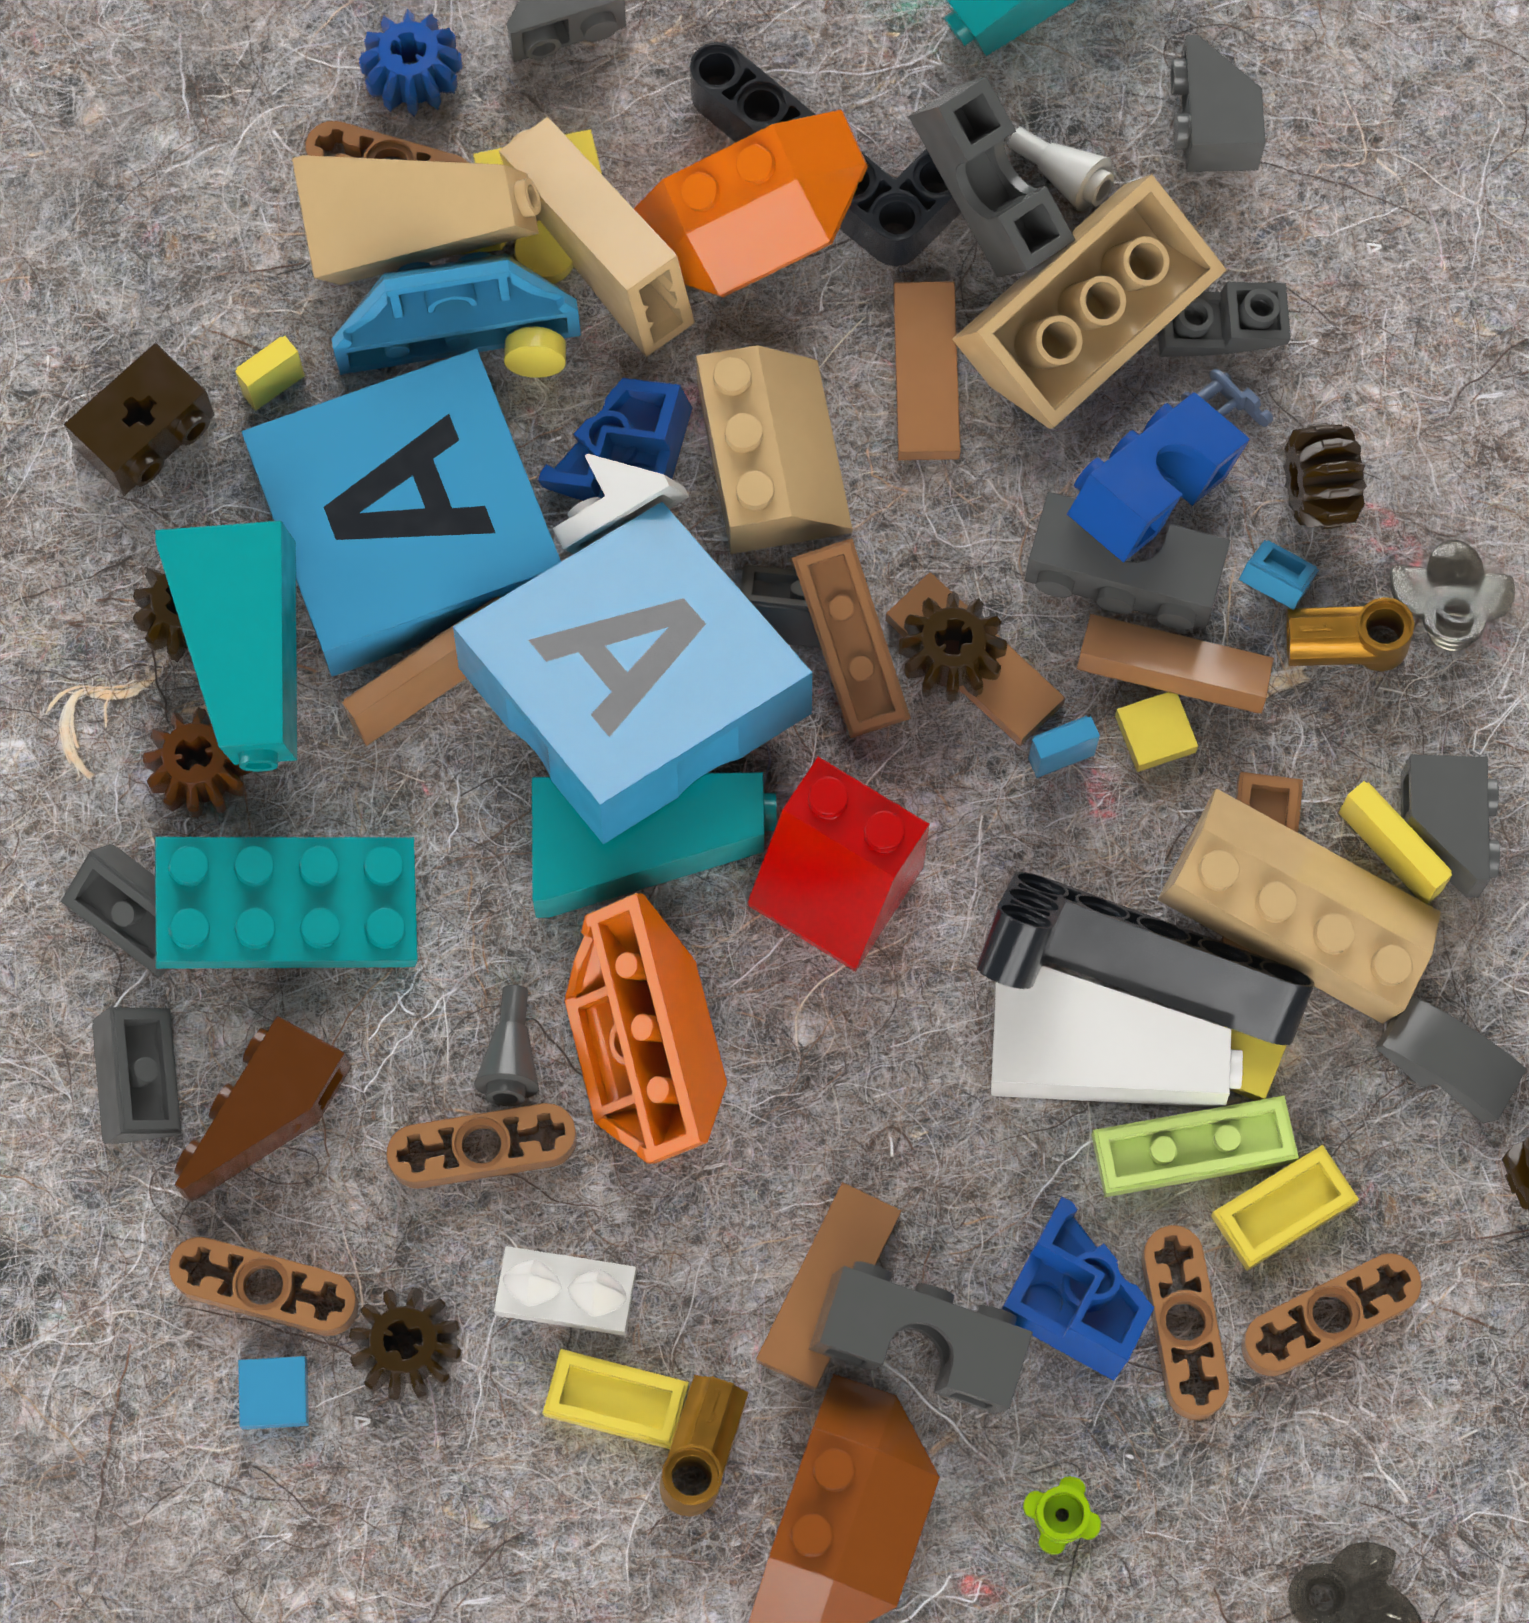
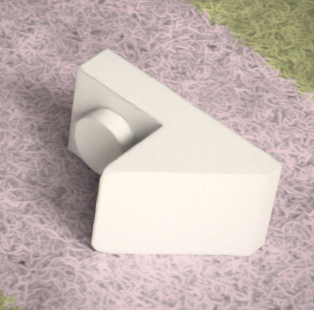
M586 454V460L605 497H593L578 503L568 512L569 519L555 526L553 530L563 549L575 554L655 505L663 502L670 509L689 498V495L683 485L664 474Z

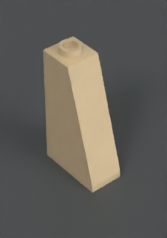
M546 117L531 129L521 131L508 145L499 150L503 165L528 173V178L532 179L535 183L540 197L541 210L536 215L537 221L540 220L572 260L574 268L646 357L695 323L677 255L549 117Z
M307 155L292 158L315 279L343 285L383 273L397 271L408 263L431 262L539 234L536 215L540 213L541 203L536 185L532 179L528 178V173L506 165Z

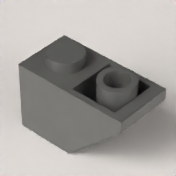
M519 0L506 23L513 62L527 58L534 60L544 59L552 56L562 47L585 40L598 42L609 38L617 30L627 27L625 0Z
M1186 35L1181 58L1172 59L1170 68L1171 94L1181 95L1182 113H1175L1174 147L1175 150L1185 149L1186 172L1258 171L1266 143L1262 88L1199 35Z
M1411 754L1400 774L1401 817L1452 870V876L1449 881L1465 897L1479 898L1489 883L1490 878H1497L1500 867L1499 841L1489 839V817H1495L1497 814L1499 786L1496 778H1488V757Z

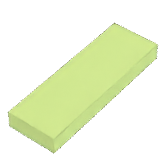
M1285 1095L1095 1129L1091 1134L1104 1197L1292 1164L1299 1159Z

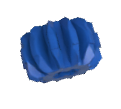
M407 8L403 16V22L397 24L384 15L380 23L382 33L366 32L364 39L366 51L361 53V57H359L361 73L367 77L365 84L368 93L372 98L382 96L384 106L389 112H392L400 104L406 103L408 112L415 117L419 110V103L425 101L438 110L442 103L440 93L455 94L458 86L456 74L460 73V69L463 68L461 53L455 48L457 44L454 33L450 28L439 29L438 20L432 13L418 23L415 22L414 14ZM416 61V63L413 64H405L407 62Z

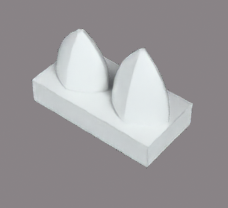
M506 1246L494 1312L497 1316L626 1336L637 1270L635 1266Z

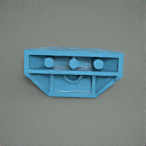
M475 252L464 255L455 262L431 265L427 262H413L403 265L398 271L383 273L333 336L332 345L339 373L343 375L453 357L476 348L478 352L505 348L506 337L515 330L524 327L548 328L559 333L563 338L581 336L577 300L506 253L491 255L486 252Z

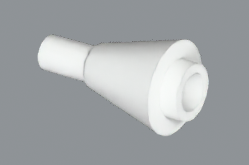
M1022 127L1017 128L1009 140L1008 147L1038 165V169L1078 211H1084L1091 205H1100L1110 193L1114 184V175L1111 173L1112 161L1109 157L1056 143L1049 144Z

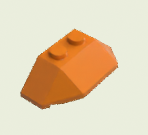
M836 110L772 124L662 179L635 206L634 210L677 255L686 286L723 298L831 245L850 207L858 183L862 181L868 165L845 113L842 110Z
M635 893L585 915L581 930L584 937L574 958L564 1001L594 1122L620 1143L635 1151L637 1156L643 1161L655 1164L708 1143L727 1086V1080L696 960L646 896L641 893Z

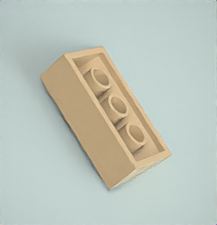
M1153 174L1131 181L1120 187L1071 231L1076 239L1074 242L1027 271L952 338L991 388L1049 429L1056 427L1227 270Z
M1217 788L1213 791L1157 899L1260 956L1306 974L1314 981L1316 988L1382 1024L1405 1011L1433 954L1441 911Z

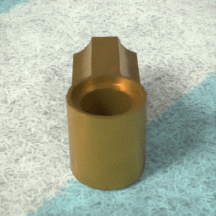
M1387 597L1373 599L1365 606L1287 609L1286 648L1288 665L1361 664L1374 671L1392 670L1400 665L1408 654L1415 624L1412 612L1404 603ZM1375 626H1387L1395 631L1399 639L1389 644L1378 643L1370 637L1367 631Z
M695 1374L693 1376L667 1459L662 1468L659 1485L662 1501L671 1511L678 1515L692 1517L703 1514L712 1507L718 1496L722 1477L749 1395L748 1391L737 1387L734 1383L713 1376L706 1377ZM687 1465L696 1466L707 1475L709 1487L700 1495H684L674 1486L672 1481L673 1473L680 1467Z

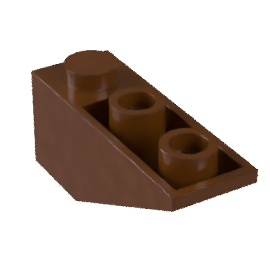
M279 1016L275 1018L269 1030L260 1028L252 1037L245 1050L243 1062L247 1066L235 1086L229 1083L226 1084L216 1096L209 1111V1118L213 1122L201 1142L195 1139L192 1140L178 1159L174 1173L179 1178L174 1185L181 1195L190 1202H194L318 1124L351 1069L345 1052Z

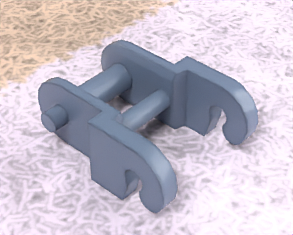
M1215 368L1211 370L1209 376L1212 382L1197 393L1203 400L1208 402L1217 393L1221 392L1228 400L1226 404L1217 410L1223 416L1236 408L1238 411L1244 409L1263 427L1268 426L1273 421V416L1269 410L1265 409L1263 412L1260 410L1261 401L1249 387L1241 392L1231 381L1232 378L1227 372L1223 373ZM1185 392V393H1183V394L1181 395V400L1183 401V400H1184L1185 398H1187L1191 393H1190V392Z

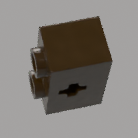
M155 342L66 421L64 426L74 448L125 496L136 485L141 487L150 483L162 470L165 463L164 460L182 444L187 446L197 441L207 430L214 412L206 390ZM142 420L145 424H147V425H149V426L146 427V426H145L143 423H141L140 421Z

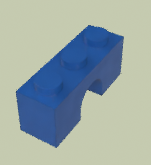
M1195 392L1174 408L1169 403L1160 407L1146 424L1144 432L1140 435L1134 430L1128 432L1112 450L1106 462L1102 461L1099 457L1095 458L1086 466L1074 483V487L1080 492L1067 515L1123 563L1159 534L1181 497L1193 506L1224 481L1250 440L1248 436Z

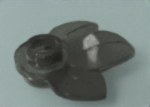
M1450 539L1438 545L1429 557L1427 568L1394 564L1390 571L1389 584L1393 599L1404 603L1414 617L1422 619L1430 640L1445 650L1458 651L1469 647L1482 636L1487 622L1505 616L1509 612L1515 599L1513 577L1497 573L1484 575L1483 563L1477 551L1469 544L1457 539ZM1449 615L1458 616L1460 618H1453Z
M1359 1542L1348 1545L1337 1554L1330 1564L1321 1562L1305 1566L1295 1574L1289 1584L1287 1593L1288 1605L1292 1615L1299 1623H1422V1619L1409 1599L1395 1587L1386 1583L1395 1564L1396 1552L1377 1543ZM1321 1585L1331 1592L1332 1605L1328 1610H1318L1311 1604L1309 1593L1313 1586Z

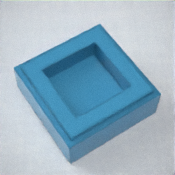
M1264 540L1247 562L1239 580L1294 610L1311 587L1319 569H1317V566L1275 543Z
M1087 716L1081 717L1033 737L1028 760L1036 778L1095 756L1100 735L1091 716L1088 718Z
M305 1356L238 1360L239 1427L242 1430L309 1426L308 1360Z

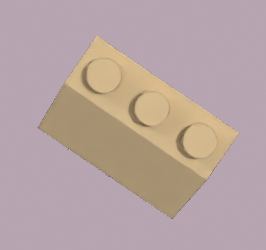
M759 345L697 355V387L730 554L852 533L853 528L818 360Z

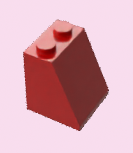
M817 757L781 812L750 894L748 906L856 972L922 871L930 824L822 758Z

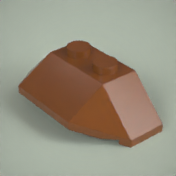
M833 1374L812 1428L772 1545L748 1623H869L897 1608L940 1478L897 1395Z

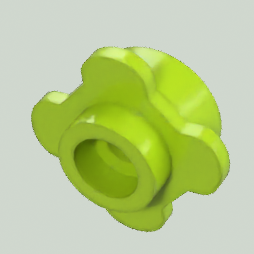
M1066 1476L1061 1479L1058 1486L1044 1493L1032 1491L1023 1502L1025 1515L1034 1519L1039 1530V1547L1047 1554L1058 1555L1063 1552L1066 1544L1079 1538L1092 1540L1100 1532V1517L1091 1512L1089 1502L1084 1496L1086 1491L1085 1484L1077 1477ZM1059 1509H1064L1068 1513V1519L1064 1522H1060L1056 1518V1511Z

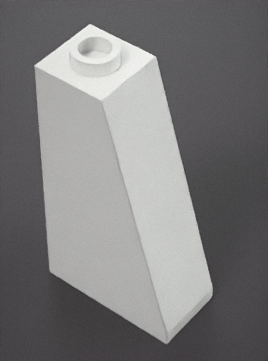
M1045 966L1041 967L1035 983L1030 989L1012 988L996 982L991 1096L1217 1108L1226 1106L1230 1089H1241L1243 1051L1231 1049V1029Z

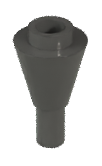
M507 985L502 989L500 1021L495 1027L474 1082V1087L479 1092L485 1094L489 1102L500 1106L521 1105L525 1102V1098L534 1096L539 1091L529 1032L525 1026L528 989L520 985Z

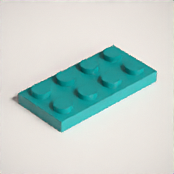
M155 837L156 969L415 967L417 964L414 837Z

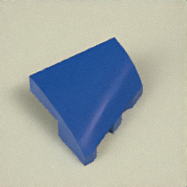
M622 378L605 397V404L602 410L597 415L586 419L573 435L578 442L554 469L546 464L541 470L538 479L541 486L553 492L582 501L593 497H605L586 460V454L664 474L672 479L693 409L681 385Z
M1062 1196L1001 1309L1017 1316L1015 1326L1032 1331V1336L1114 1381L1128 1362L1154 1307L1137 1285L1123 1278L1118 1269V1260L1105 1244L1099 1247L1094 1244L1074 1218L1078 1210L1072 1201Z

